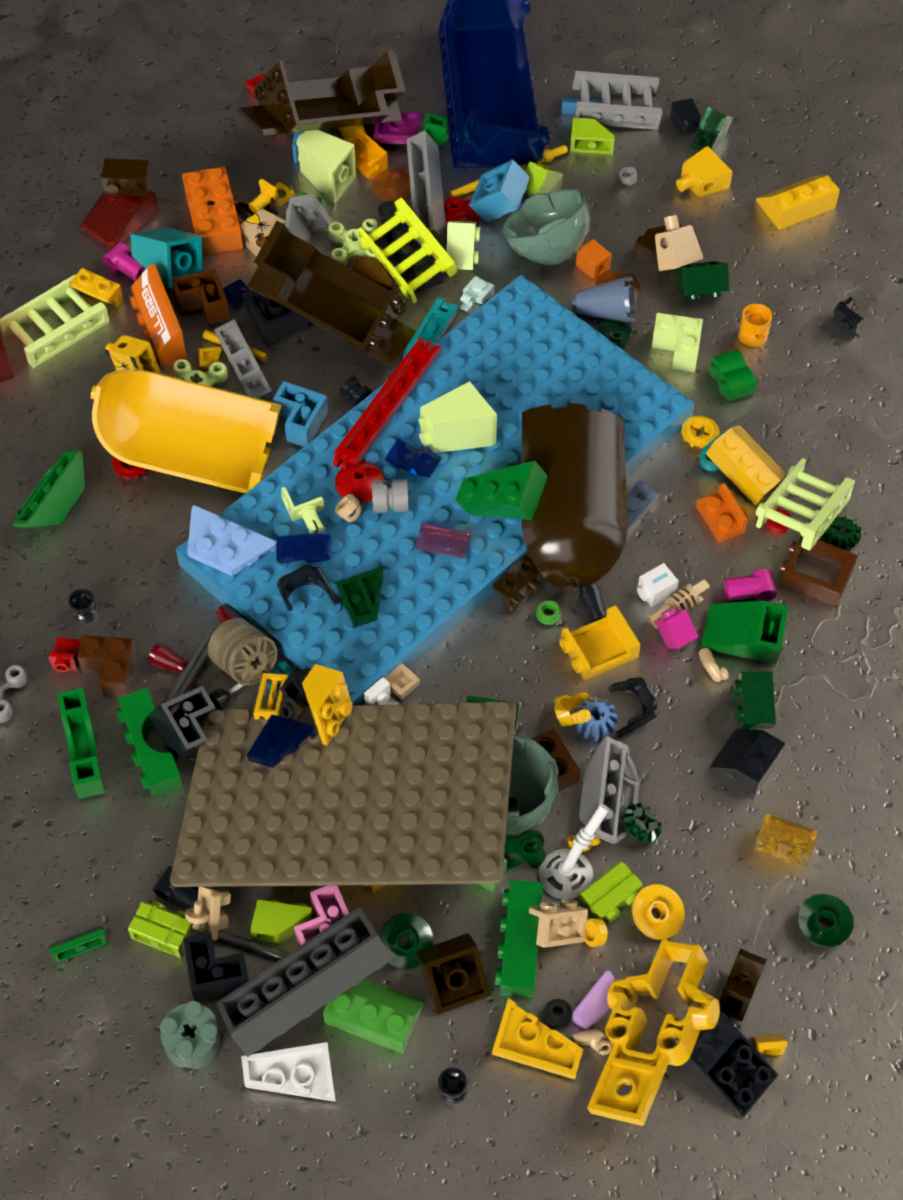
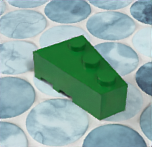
M531 461L463 478L455 501L469 515L533 520L548 475L536 461Z

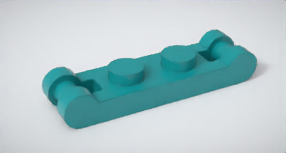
M438 297L407 345L403 358H405L419 338L425 339V344L427 341L434 344L441 339L453 319L458 316L460 305L447 303L445 299Z

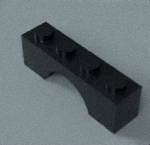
M406 222L403 224L399 223L382 237H386L388 245H390L407 233L410 227ZM408 243L395 252L398 264L417 250L410 247ZM426 255L406 270L409 283L435 264L434 261L436 259L433 255ZM440 271L416 290L419 292L442 284L443 273Z

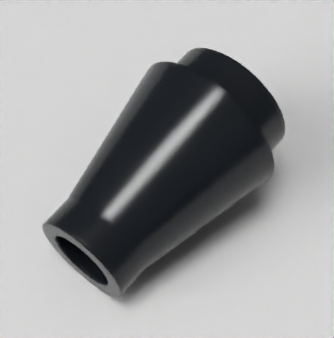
M597 583L583 586L579 590V599L591 615L593 622L606 617L607 613L602 588Z

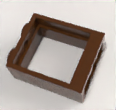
M800 536L799 541H793L789 549L788 555L791 556L790 560H784L780 568L779 574L783 575L780 585L837 607L854 570L858 555L820 540L809 551L801 547L803 536ZM801 552L841 567L835 584L831 585L793 570Z

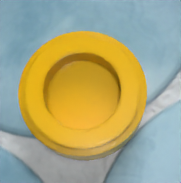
M600 918L587 919L586 944L590 947L604 945L608 935L605 922Z

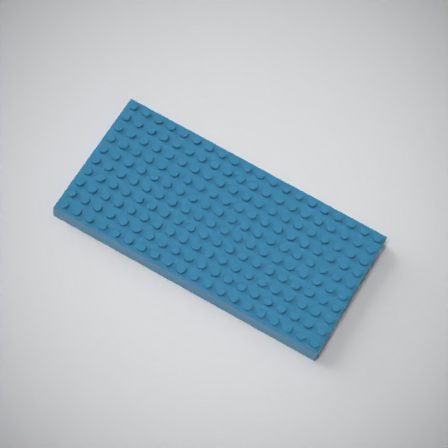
M522 275L433 344V347L436 344L441 346V352L360 460L377 466L388 484H391L393 480H407L408 512L395 513L392 509H389L387 513H373L372 500L367 503H360L362 511L356 521L347 522L335 513V507L342 497L338 494L335 487V478L341 469V465L339 467L333 466L334 451L384 386L383 384L218 515L276 541L278 548L275 551H267L259 556L257 562L245 566L242 571L231 576L189 557L187 552L188 540L176 548L179 565L223 605L227 604L245 617L251 625L274 641L277 653L297 671L313 668L317 664L343 672L352 706L365 705L364 692L382 677L385 678L401 663L408 669L496 593L492 589L493 583L523 555L530 557L523 537L521 519L469 515L455 501L463 478L522 464L523 411L551 404L552 408L567 407V403L584 404L586 409L599 411L602 408L621 417L624 420L626 478L682 429L683 423L693 416L694 402ZM470 381L497 414L496 444L487 447L433 453L429 446L423 445L419 437V433H421L419 424L420 407ZM282 487H286L294 507L323 497L324 508L317 512L325 528L321 534H318L316 530V536H310L303 518L292 522L281 498ZM308 565L312 568L318 566L324 573L340 603L334 606L327 593L317 585H304L298 587L290 594L288 600L293 610L289 612L277 588V582L282 576L297 570L301 566ZM382 567L383 583L378 620L353 628L337 591L336 582Z

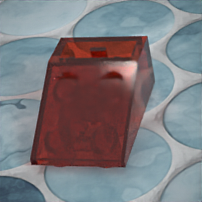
M150 190L149 196L104 194L103 192L80 228L112 249L159 212L156 193Z

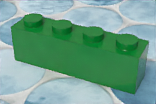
M510 880L509 890L504 889L502 906H508L507 915H501L500 932H505V941H499L498 958L503 959L502 968H496L495 985H501L500 995L534 998L538 954L536 941L539 917L530 914L529 907L540 906L543 883Z

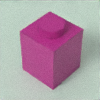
M669 608L661 613V618L655 620V624L667 648L678 649L699 637L686 609Z

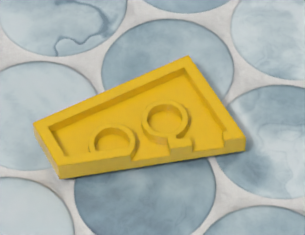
M508 998L492 1055L575 1080L583 1048L555 1029H550L538 1020L539 1018L531 1013L528 1014L518 1007L517 1003Z

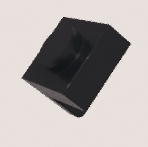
M849 297L844 302H839L835 307L833 324L844 333L855 338L861 331L864 318L852 310L854 299Z

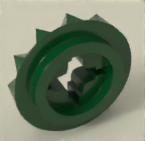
M847 515L844 517L837 516L822 537L827 544L848 550L859 543L861 527H858L856 520L848 519ZM840 527H841V528L844 527V528H845V533H844V535H842V537L840 538V537H839V535H840V534H839Z
M631 803L624 809L622 813L623 825L635 839L644 843H650L655 841L662 833L660 830L662 823L656 820L658 814H653L650 811V806L644 808L641 803L636 805Z

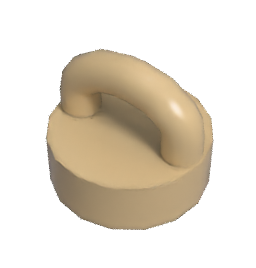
M353 494L344 496L335 507V513L347 522L356 521L362 511L359 500Z

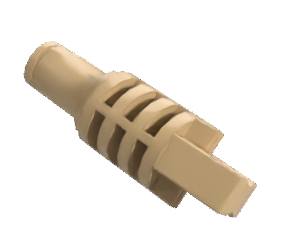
M705 579L694 586L691 583L685 585L667 598L663 607L649 616L652 626L658 629L655 620L661 618V613L669 608L686 609L687 612L703 601L701 595L710 588V585Z

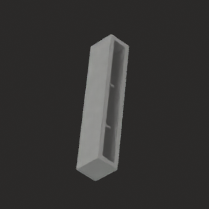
M424 130L406 139L412 211L438 243L444 246L447 245V230L439 147Z

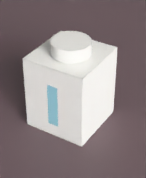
M663 563L639 576L637 592L643 601H647L651 607H654L677 592L679 581Z

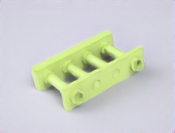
M76 275L63 280L60 284L0 319L2 335L6 338L14 333L26 345L24 351L27 361L32 368H35L110 322L107 308L102 302L91 306L79 294L81 291L71 287L70 281ZM71 298L84 311L74 318L61 306L62 303ZM53 310L63 320L64 324L53 329L41 316ZM32 321L46 334L36 341L22 329V327Z
M802 458L796 466H791L787 477L767 501L759 504L756 511V516H758L756 527L761 528L768 519H771L796 530L803 536L801 547L810 551L849 502L855 480L846 477L840 485H832L804 473L806 460ZM801 481L831 494V497L827 496L824 498L796 485ZM790 493L820 506L821 510H812L786 497ZM781 506L810 519L811 522L802 523L775 510Z

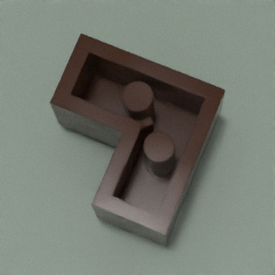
M216 268L171 279L174 298L180 314L202 308L208 325L230 320L228 302Z
M82 635L78 653L82 672L100 674L99 683L104 697L119 698L130 694L137 659V650L133 638Z

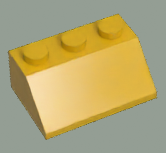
M828 175L812 176L757 197L756 201L777 229L781 230L835 209L840 189Z
M740 425L727 430L713 442L705 453L754 506L773 492L787 477V474Z

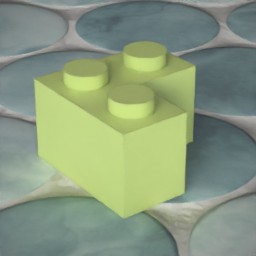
M452 220L448 222L446 252L455 262L457 269L473 270L474 265H478L479 251H475V244L480 241L481 227H476L477 222Z
M657 313L652 348L674 351L672 370L695 373L703 319Z

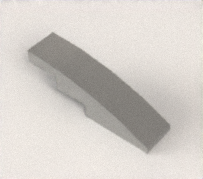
M235 319L216 328L214 331L247 396L265 401L273 398L274 394Z

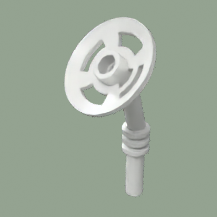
M600 804L587 825L581 827L580 832L573 839L574 844L571 849H559L549 853L540 865L539 881L543 883L544 891L551 897L558 900H575L579 898L580 892L592 884V866L581 853L583 849L589 847L595 838V831L610 809L606 805ZM560 856V858L552 863L550 868H546L553 858ZM579 859L584 867L579 868L576 861ZM560 863L558 869H554ZM574 874L578 875L577 878L574 881H572L574 878ZM553 877L557 883L563 885L562 891L551 886L547 879ZM582 877L586 878L582 886L572 891V887L576 886Z

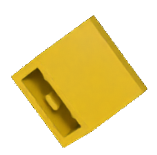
M315 664L302 685L322 744L328 745L332 737L337 735L345 717L350 715L352 702L343 672Z

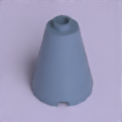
M626 276L577 291L576 296L572 297L573 310H577L579 315L633 323L635 318H631V313L636 312L635 288L629 285V281H633V278Z

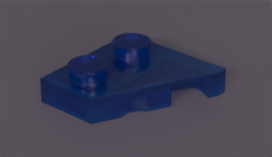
M271 715L247 753L248 760L273 768L283 761L285 756L298 750V744L307 737L315 738L318 734L316 726Z

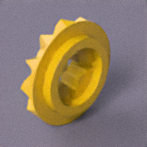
M706 416L690 417L683 423L681 429L684 442L690 443L691 448L698 446L701 450L720 434L717 423ZM704 428V434L697 437L696 432H700Z

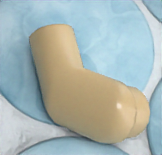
M598 1029L572 1033V1040L578 1046L589 1045L601 1055H609L613 1045L607 1035Z

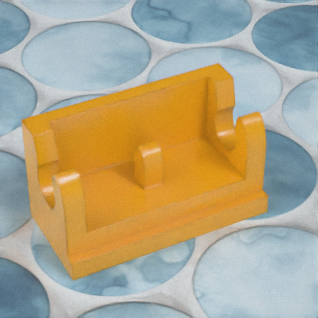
M358 129L356 133L345 139V141L354 144L356 168L369 180L388 169L387 152L364 131Z

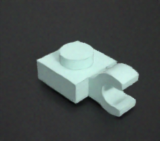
M475 276L463 289L460 301L464 303L460 306V309L469 312L475 303L483 305L494 292L495 285Z

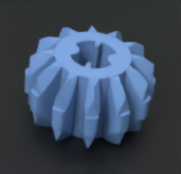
M595 696L592 702L585 699L582 706L578 705L575 712L582 709H587L591 712V718L587 722L576 724L577 733H584L585 740L592 736L595 742L599 741V736L603 738L609 737L610 733L616 731L618 714H615L614 705L607 706V699L598 702Z

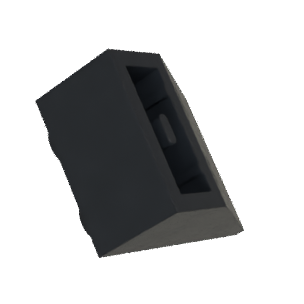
M720 1012L719 1020L713 1029L700 1031L690 1058L682 1065L692 1077L743 1118L778 1076V1073L723 1012Z

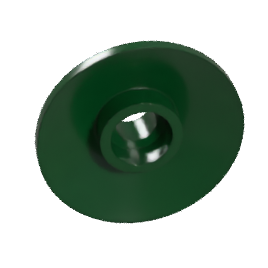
M828 894L814 895L804 901L798 912L797 921L801 933L808 941L817 946L825 948L839 946L850 937L853 931L854 919L851 910L841 899ZM825 921L829 927L824 928L820 926L819 922Z
M406 912L392 916L384 923L379 933L393 957L388 963L399 969H412L419 966L416 951L433 946V933L429 924L422 917L413 913ZM402 935H406L408 938L405 945L399 943V938Z

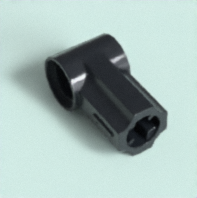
M168 866L152 888L153 892L169 903L175 901L187 909L194 907V902L198 901L199 887H173L170 882L173 867Z

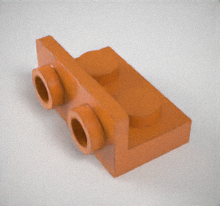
M725 483L719 485L717 493L696 501L697 509L719 543L745 533L748 522L747 512L739 506L734 492L729 490Z

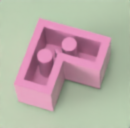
M327 885L310 892L312 907L317 918L294 927L299 947L349 914L337 885Z

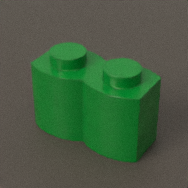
M738 349L712 356L709 373L718 382L719 392L722 396L724 395L728 401L755 394L757 381Z

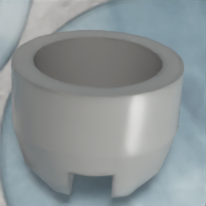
M624 167L619 172L620 180L624 185L632 186L636 183L638 176L637 170L634 167Z

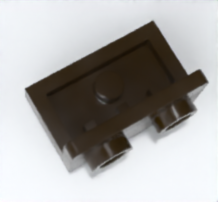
M523 555L492 585V589L503 597L502 610L509 616L516 609L520 610L532 594H537L544 585L543 576L536 568L532 559L527 555Z

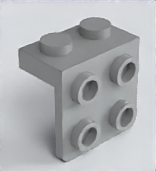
M314 193L290 197L289 205L286 209L285 226L293 235L310 243L311 232L328 230L332 220Z

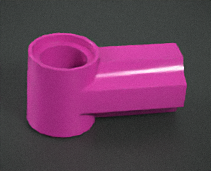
M120 242L102 257L103 262L111 271L117 272L119 270L133 281H136L146 270L132 257L130 249Z
M769 569L754 571L750 576L731 577L724 580V592L728 601L755 598L756 601H770L777 596L773 574Z

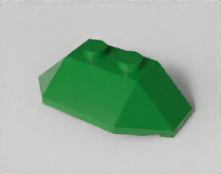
M80 450L64 451L60 459L43 475L18 510L13 521L15 527L59 525L67 518V513L79 501L80 494L85 489L83 453Z

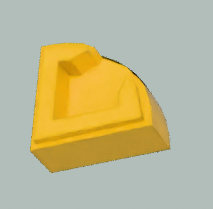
M222 346L199 348L200 371L209 370L213 363L221 360L223 354Z

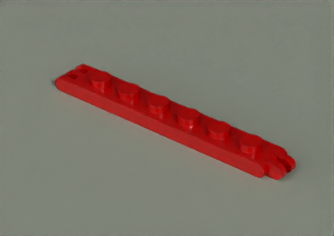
M422 338L417 340L336 448L333 466L339 467L341 465V469L347 471L351 465L356 466L439 355L441 346L436 344L433 347V343L427 341L425 344V339Z

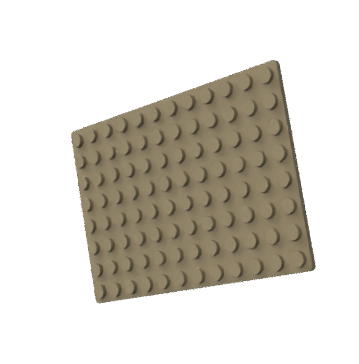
M515 702L354 705L350 715L345 717L337 735L332 737L328 745L322 744L310 707H304V715L299 721L294 723L287 722L282 716L281 721H275V717L265 720L263 716H260V720L254 719L253 713L255 708L223 709L222 711L214 709L205 717L203 733L208 741L198 749L170 877L173 887L498 884L502 881L517 709Z

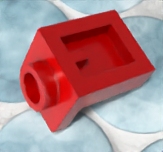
M57 637L54 652H49L48 655L52 669L61 672L69 670L78 671V653L81 639Z

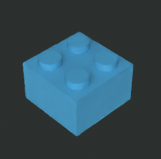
M513 159L481 175L469 206L486 223L494 219L497 220L509 212H515L521 205V199L527 190L530 176Z

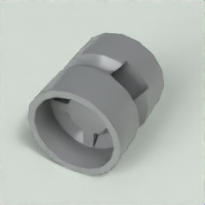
M386 480L372 481L373 513H387L389 509H392L395 513L408 512L407 480H393L391 484H388Z

